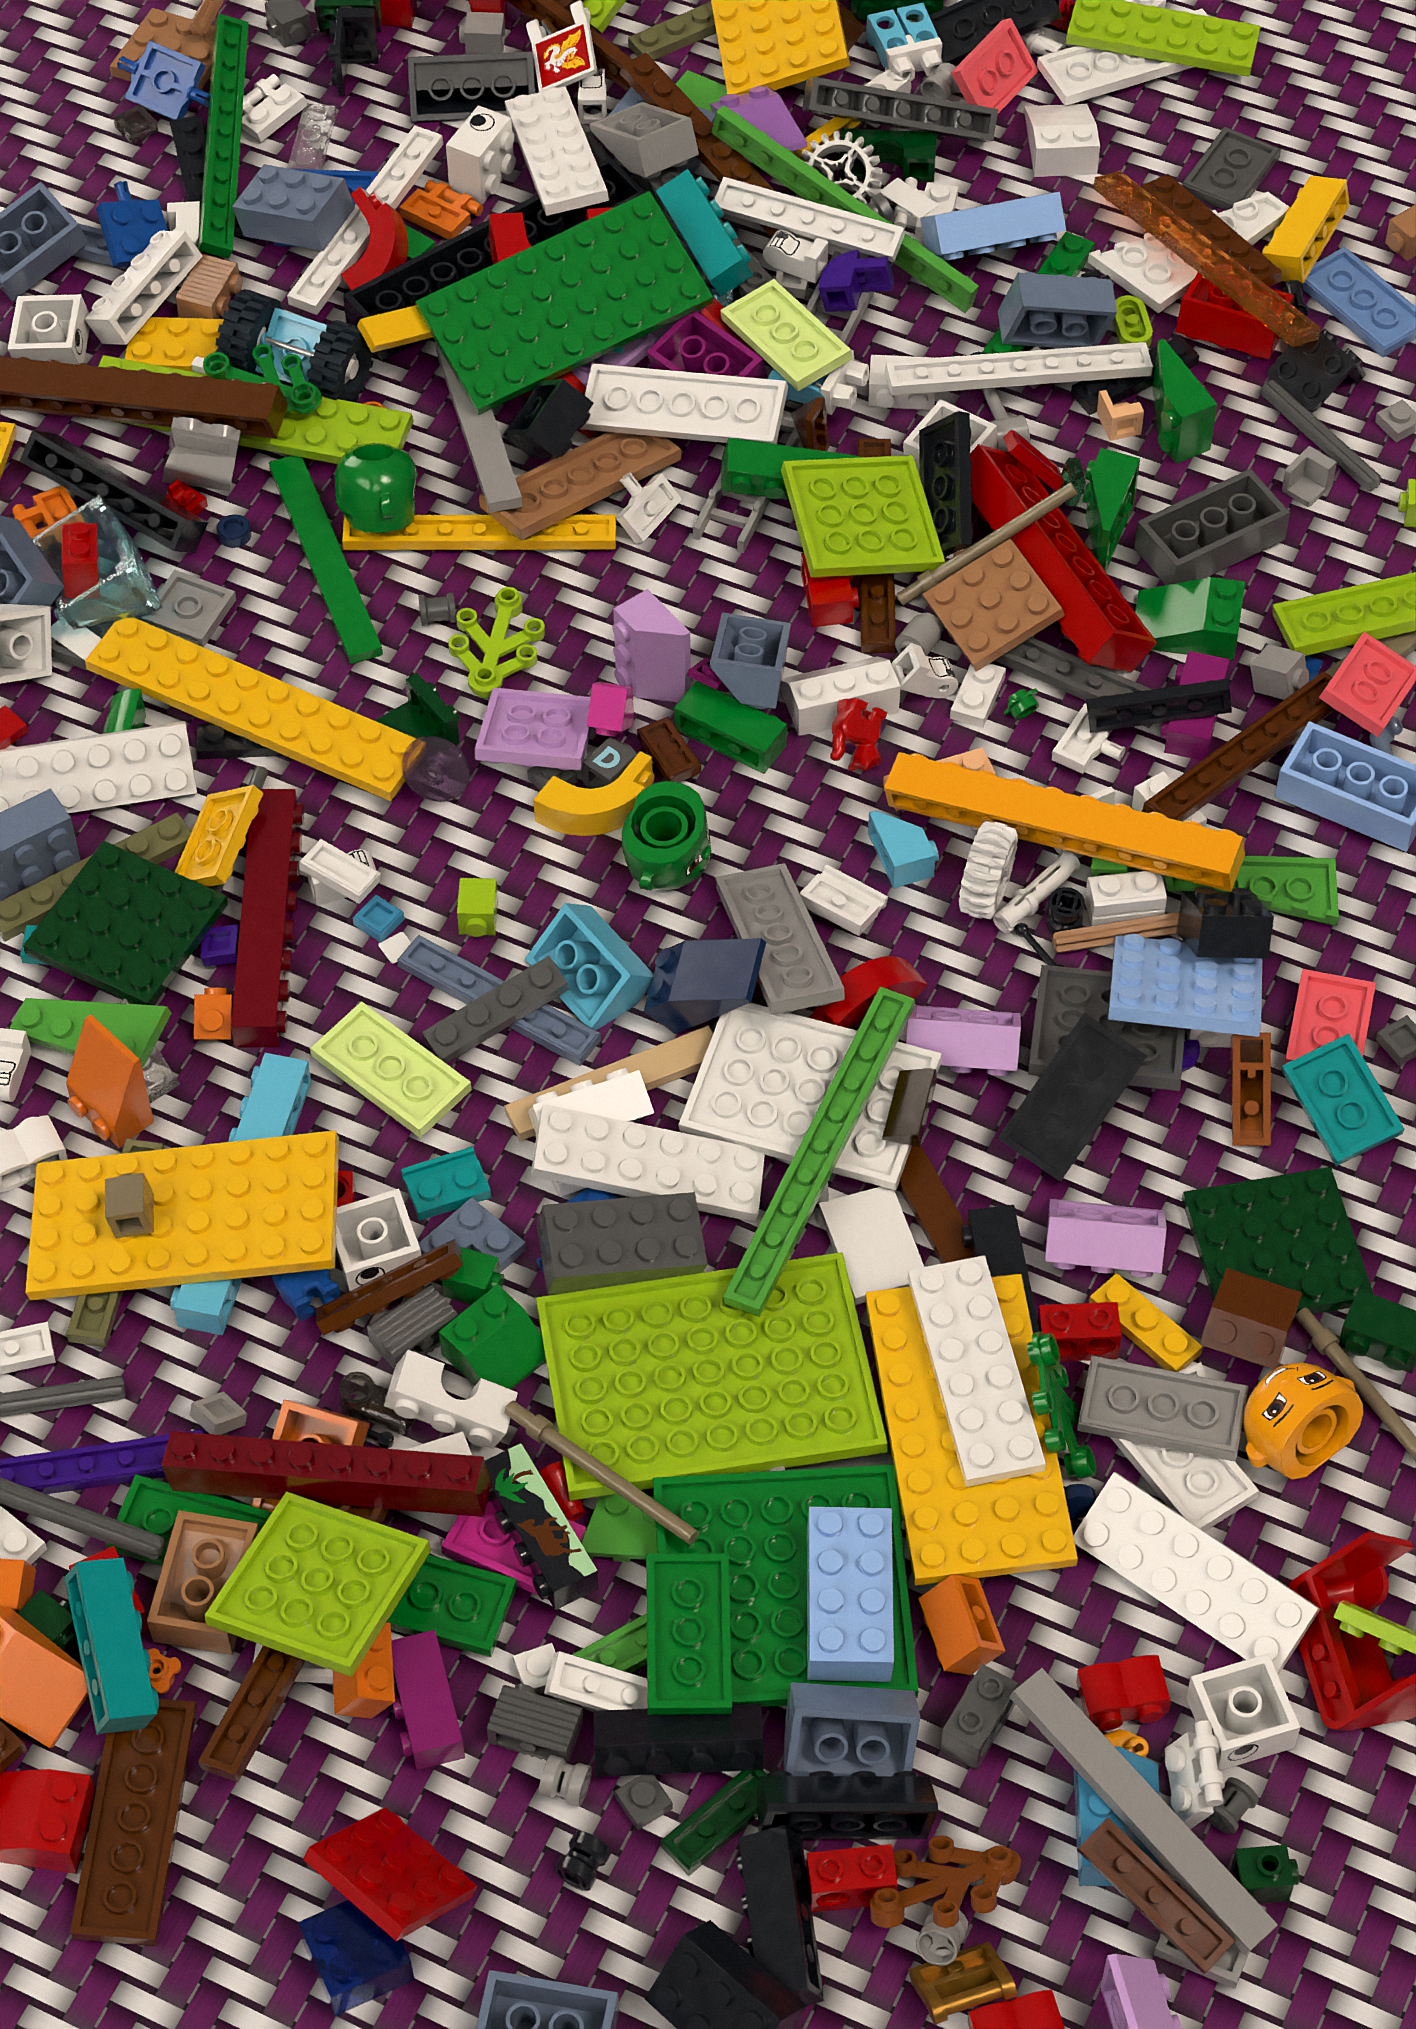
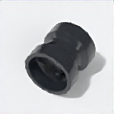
M1062 887L1053 891L1049 896L1046 926L1052 934L1058 931L1082 928L1085 900L1079 891L1070 887Z
M576 1831L569 1841L570 1849L568 1853L558 1859L554 1866V1871L557 1876L572 1887L582 1891H589L597 1879V1869L606 1864L611 1856V1850L603 1841L592 1834Z

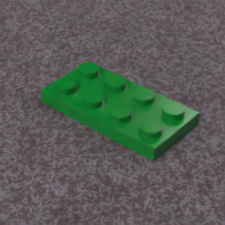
M729 1553L646 1554L648 1715L732 1714Z

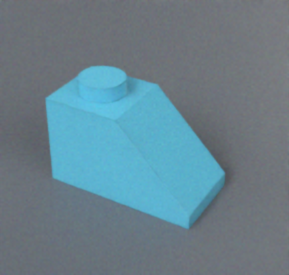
M876 810L869 812L868 835L893 889L934 877L935 861L939 860V854L933 840L928 841L923 828Z

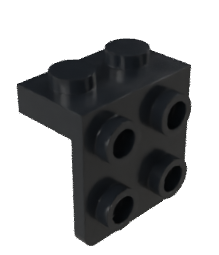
M337 8L336 21H331L330 23L331 41H334V43H329V62L335 64V67L331 69L332 86H338L339 96H345L348 64H379L374 8Z
M1311 323L1268 370L1270 379L1280 384L1310 412L1316 411L1347 376L1358 384L1366 376V373L1359 366L1362 360L1352 350L1347 348L1344 352L1337 346L1339 340L1326 329L1320 332Z

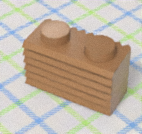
M202 254V258L192 268L189 276L187 275V279L184 280V284H182L181 289L176 294L178 316L180 318L219 319L220 316H223L224 311L228 312V304L232 295L240 292L243 278L239 274L238 263Z

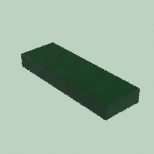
M764 1770L741 1771L660 1841L661 1848L688 1876L694 1873L758 1817L757 1787L760 1777L767 1776Z

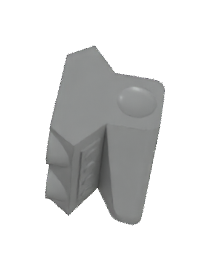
M173 417L169 440L171 453L164 467L162 482L172 484L178 479L188 486L230 491L241 430L223 424H206L193 418Z

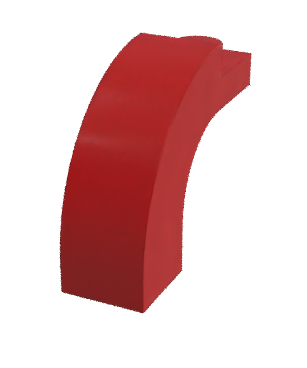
M361 186L350 195L368 221L370 240L363 256L341 274L350 290L405 263L408 253V235L401 215L388 203H383L375 192L370 195Z
M897 956L875 958L858 965L839 977L844 986L845 1000L823 1006L819 1005L808 1018L852 1029L865 1017L880 987L916 999L928 983L904 958Z

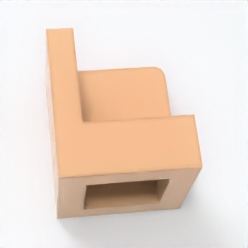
M1099 391L1097 415L1109 441L1141 435L1144 410L1140 402L1132 404L1124 402L1113 405L1107 391Z

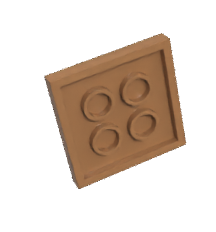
M152 8L109 66L111 76L131 81V73L117 68L118 62L127 65L120 61L119 58L124 56L137 62L144 54L149 40L205 64V70L198 84V89L201 90L211 77L215 26L211 25L204 36L198 33L194 35L191 32L192 27L190 25L192 19Z
M1010 538L922 594L929 607L976 672L1065 616L1062 607Z

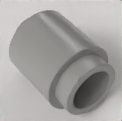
M922 613L915 616L895 640V647L899 655L910 643L921 646L925 656H927L941 639L942 623L936 616L930 613Z

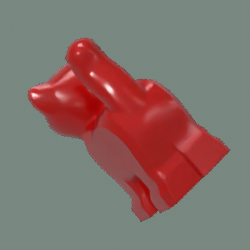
M858 698L838 701L837 716L831 727L833 749L830 758L833 761H839L844 755L845 743L852 744L856 749L850 759L848 770L869 771L873 767L879 766L882 761L876 744L880 737L881 722L886 718L888 712L878 707L872 708V712L865 710L868 703Z

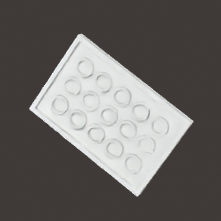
M749 1003L720 1015L678 1124L679 1130L696 1136L739 1144L765 1155L791 1162L857 1031L792 1013L772 1015L769 1007ZM897 1042L832 1173L893 1190L897 1189L912 1146L882 1140L899 1072L902 1070L932 1068L936 1069V1073H938L942 1062V1053Z

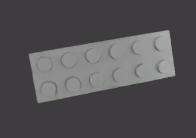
M785 863L715 877L716 890L738 939L762 938L767 942L757 982L772 1015L790 1013L798 1009L817 1005L823 1006L845 1000L844 986Z

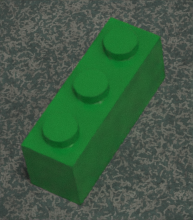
M696 681L674 708V725L679 733L762 774L766 773L787 746L786 723L776 716L767 715L748 704H741L737 699L700 681Z

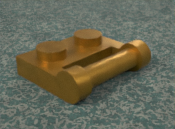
M989 1941L959 1951L955 1960L949 1965L938 1966L927 1962L908 1969L911 1984L928 2009L934 2025L948 2021V2015L1002 1997L1005 2001L1017 1997L1014 1980Z

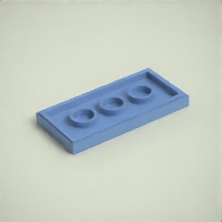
M1345 246L1315 263L1303 283V290L1382 358L1416 338V306Z

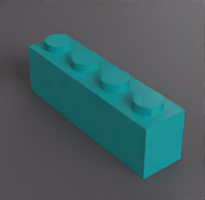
M687 169L656 190L707 278L721 297L754 275L747 264L752 261L750 255L742 243L738 246L734 243V240L739 237L728 221L723 224L720 220L725 214L715 199L708 200L707 195L711 191L701 176L695 179Z
M124 1557L76 1562L64 1580L96 1733L104 1734L144 1729L157 1715L159 1697L156 1689L151 1687L149 1678L150 1656L147 1649H143L140 1636L142 1619L139 1611L135 1610L133 1604V1577L129 1571H126Z

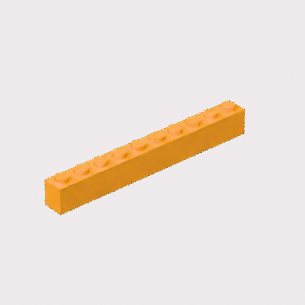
M898 752L884 786L887 802L890 807L978 829L985 821L993 823L996 821L1016 829L1018 839L1232 892L1245 857L1243 836H1239L1231 830L1221 829L1218 831L1203 827L1194 821L1182 822L1169 819L1158 812L1145 813L1133 810L1131 807L1120 803L1112 805L1100 802L1089 795L1076 796L1064 793L1056 787L1043 788L1031 785L1019 778L1011 780L998 777L987 770L974 771L962 768L954 762L941 763L929 760L927 757L917 753L909 755Z

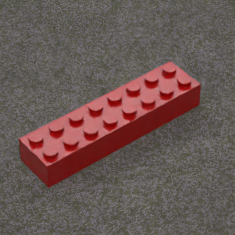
M978 444L970 453L973 502L978 508V515L988 522L994 531L1050 496L1036 475L1009 452ZM1055 508L1010 537L1062 607L1065 616L1058 620L1061 624V632L1076 645L1079 650V657L1091 666L1095 664L1107 667L1110 670L1117 669L1132 672L1157 642L1060 508Z

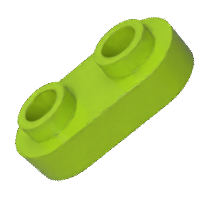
M1131 295L1117 298L1115 300L1117 314L1113 319L1119 343L1146 342L1148 348L1151 345L1153 330L1144 302L1140 298Z

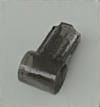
M351 1372L340 1381L339 1403L340 1411L343 1415L362 1421L368 1420L402 1435H405L407 1431L409 1432L415 1419L401 1417L393 1409L385 1407L384 1403L389 1389L374 1384L372 1378L366 1373ZM359 1393L363 1394L365 1397L359 1400L351 1399L349 1396H351L352 1394Z

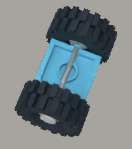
M246 289L235 295V301L231 300L229 302L228 312L224 311L222 316L224 319L223 324H219L218 332H220V336L216 338L215 344L219 348L215 352L227 355L232 367L262 376V369L256 365L252 352L256 346L267 344L273 351V364L279 380L292 384L291 377L285 375L281 361L288 354H296L302 361V373L305 381L316 386L322 396L336 401L337 399L351 402L358 401V394L363 393L365 389L364 383L369 380L370 374L368 372L373 367L374 361L371 358L375 352H371L357 326L340 320H334L332 324L326 325L287 312L281 306L282 303L279 300ZM262 354L259 357L263 358L266 357L268 354ZM290 364L288 367H294L297 364Z

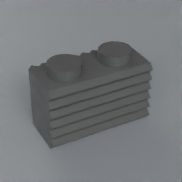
M430 1283L418 1294L409 1298L403 1297L402 1303L390 1311L385 1309L380 1313H376L367 1326L369 1342L395 1370L396 1364L407 1350L426 1356L428 1352L440 1346L439 1331L455 1319L458 1314L448 1304L447 1300L443 1298L442 1294H439L433 1284Z
M516 1684L515 1688L503 1685L487 1726L489 1743L546 1761L552 1754L564 1758L568 1764L584 1722L583 1708L578 1707L576 1703L554 1697V1699L538 1695V1691L529 1685Z

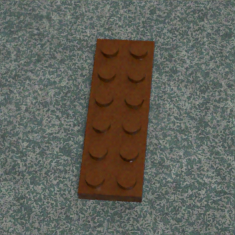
M159 1699L157 1715L144 1729L106 1733L70 1930L73 1940L148 1946L158 1945L198 1709L196 1701Z

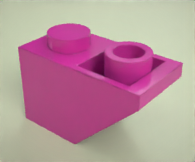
M604 682L593 683L587 726L595 727L596 734L605 736H617V734H622L624 730L633 727V687Z

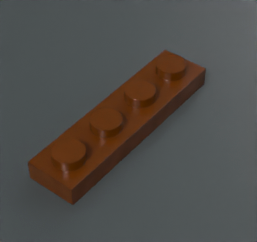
M453 1239L318 1307L316 1324L323 1336L332 1331L339 1333L348 1329L355 1323L356 1319L368 1313L369 1315H375L382 1312L389 1306L390 1302L402 1296L409 1298L418 1294L425 1284L437 1278L438 1280H445L452 1277L458 1272L459 1267L463 1266L462 1251L459 1245Z
M1108 1817L1077 1849L1100 1874L1203 1974L1207 1973L1235 1942L1220 1925Z

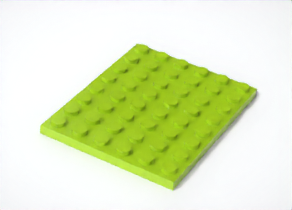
M843 1252L788 1260L760 1317L724 1303L723 1296L737 1268L536 1297L558 1432L640 1490L653 1488V1478L762 1472L782 1466L788 1468L887 1453L888 1443ZM562 1455L570 1501L617 1494Z

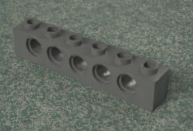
M818 77L807 79L802 111L920 132H937L938 135L984 143L994 140L998 109Z

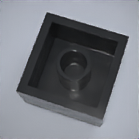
M564 379L541 380L535 385L503 436L532 459L562 457L572 445L571 437L575 431L581 429L589 420L590 413L588 411L594 402Z
M1196 887L1194 891H1182L1177 934L1196 957L1268 959L1274 916L1248 889L1233 888L1232 892H1217L1209 887Z

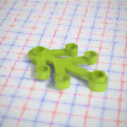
M504 587L495 596L497 616L490 637L478 624L475 610L463 608L456 614L457 627L462 631H466L485 654L482 664L470 652L467 636L455 634L448 640L449 653L453 657L458 658L470 672L468 675L469 688L475 695L482 698H489L493 688H501L503 678L523 668L535 666L538 660L537 650L528 643L540 641L545 636L544 622L538 618H530L524 623V630L505 639L511 618L519 616L523 610L522 596L513 587ZM466 618L471 619V620H469V621H463V619H466ZM533 628L539 629L537 631H531V629ZM516 650L515 658L497 666L500 657ZM524 655H531V657H528V658H525V657H522V656H524Z

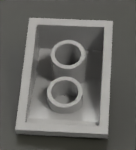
M644 102L589 124L590 130L629 172L643 176L646 179L661 175V170L668 167L683 166L688 163V159L699 155L690 117Z

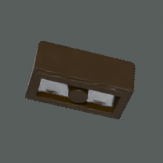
M924 1068L902 1070L899 1072L882 1140L920 1147L937 1083L936 1069Z

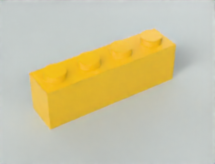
M1310 175L1304 187L1299 189L1295 202L1287 209L1284 220L1280 226L1276 227L1273 238L1262 251V254L1282 271L1281 281L1298 280L1302 284L1305 282L1350 206L1346 179Z

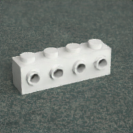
M163 230L153 235L148 247L132 259L131 266L127 271L117 277L112 282V288L107 294L93 304V310L84 320L102 344L127 345L202 258V254L186 231Z

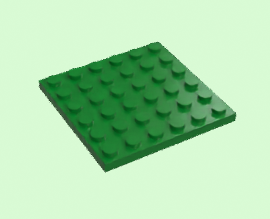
M894 1465L653 1478L654 1500L699 1531L697 1539L689 1545L655 1521L658 1554L729 1553L732 1705L761 1704V1707L786 1706L790 1682L914 1691L916 1698H918V1680ZM809 1507L892 1508L894 1664L891 1682L807 1680V1523Z

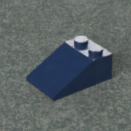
M762 938L690 940L663 949L655 961L656 968L652 983L647 990L648 997L644 1012L674 1034H677L751 1003L767 942Z

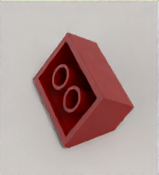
M1200 268L1182 298L1175 332L1183 334L1192 340H1204L1214 343L1223 349L1242 351L1254 358L1270 359L1279 342L1294 295L1272 288H1266L1253 293L1237 278Z

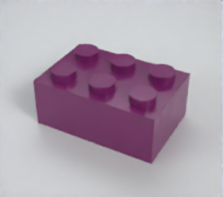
M697 311L682 317L647 351L652 369L768 379L764 360L761 356Z

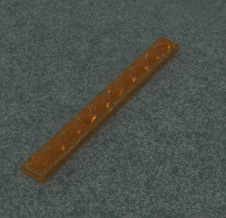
M1117 171L1095 177L1094 190L1121 210L1127 217H1130L1146 232L1159 240L1166 248H1169L1185 263L1203 275L1205 279L1223 291L1225 295L1242 306L1245 311L1261 321L1265 327L1271 329L1287 344L1295 347L1319 339L1321 328L1123 172Z

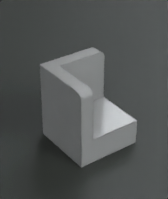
M1308 446L1286 468L1282 492L1307 507L1312 506L1333 485L1337 462L1313 447Z

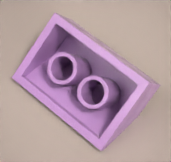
M646 589L613 608L614 625L612 629L615 639L613 653L616 665L614 676L619 685L633 687V695L636 698L680 702L691 688V677L687 676L688 670L691 668L690 631Z
M915 1005L907 1024L906 1044L942 1053L940 1065L950 1066L949 1070L952 1072L970 1073L972 1068L987 1069V1073L990 1075L1007 1076L1009 1071H1017L1021 1014Z
M1050 1199L1045 1262H1052V1266L1059 1269H1074L1075 1265L1091 1266V1270L1098 1273H1113L1114 1269L1130 1270L1129 1273L1137 1277H1152L1153 1273L1162 1274L1167 1229L1165 1210Z
M1121 1954L1107 1955L1101 1991L1113 2029H1182L1178 2015L1170 2014L1166 2001L1171 1999L1168 1980L1164 1973L1158 1975L1154 1960Z

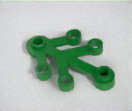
M267 344L256 346L252 352L255 363L261 367L264 377L232 367L227 355L221 352L211 353L203 361L206 376L213 379H239L250 383L261 384L269 382L279 385L288 404L286 413L294 411L298 414H309L317 410L321 405V392L312 383L305 381L302 373L303 364L300 357L296 354H288L281 361L285 375L291 377L293 387L280 382L273 364V351ZM262 354H268L266 357H259ZM290 364H297L294 367H288Z
M1041 1331L1035 1332L1032 1335V1342L1027 1344V1350L1032 1365H1038L1040 1391L1032 1393V1402L1038 1416L1049 1413L1052 1416L1053 1428L1046 1429L1044 1432L1046 1446L1050 1453L1066 1450L1067 1443L1070 1453L1064 1455V1463L1070 1477L1076 1476L1078 1479L1095 1476L1096 1462L1092 1449L1089 1445L1078 1447L1072 1426L1078 1425L1080 1412L1076 1402L1072 1401L1063 1390V1388L1068 1387L1069 1382L1065 1367L1059 1364L1060 1353L1056 1339L1052 1333L1043 1334Z

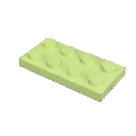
M775 279L720 310L722 321L797 391L802 390L852 360L851 349Z
M362 1001L310 1048L311 1057L419 1138L428 1132L472 1090L471 1082Z

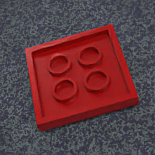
M386 1807L309 1846L303 1858L309 1866L395 1941L402 1939L470 1900L478 1887L465 1876L460 1868L451 1864L433 1848L430 1842L422 1839L398 1815L392 1813Z

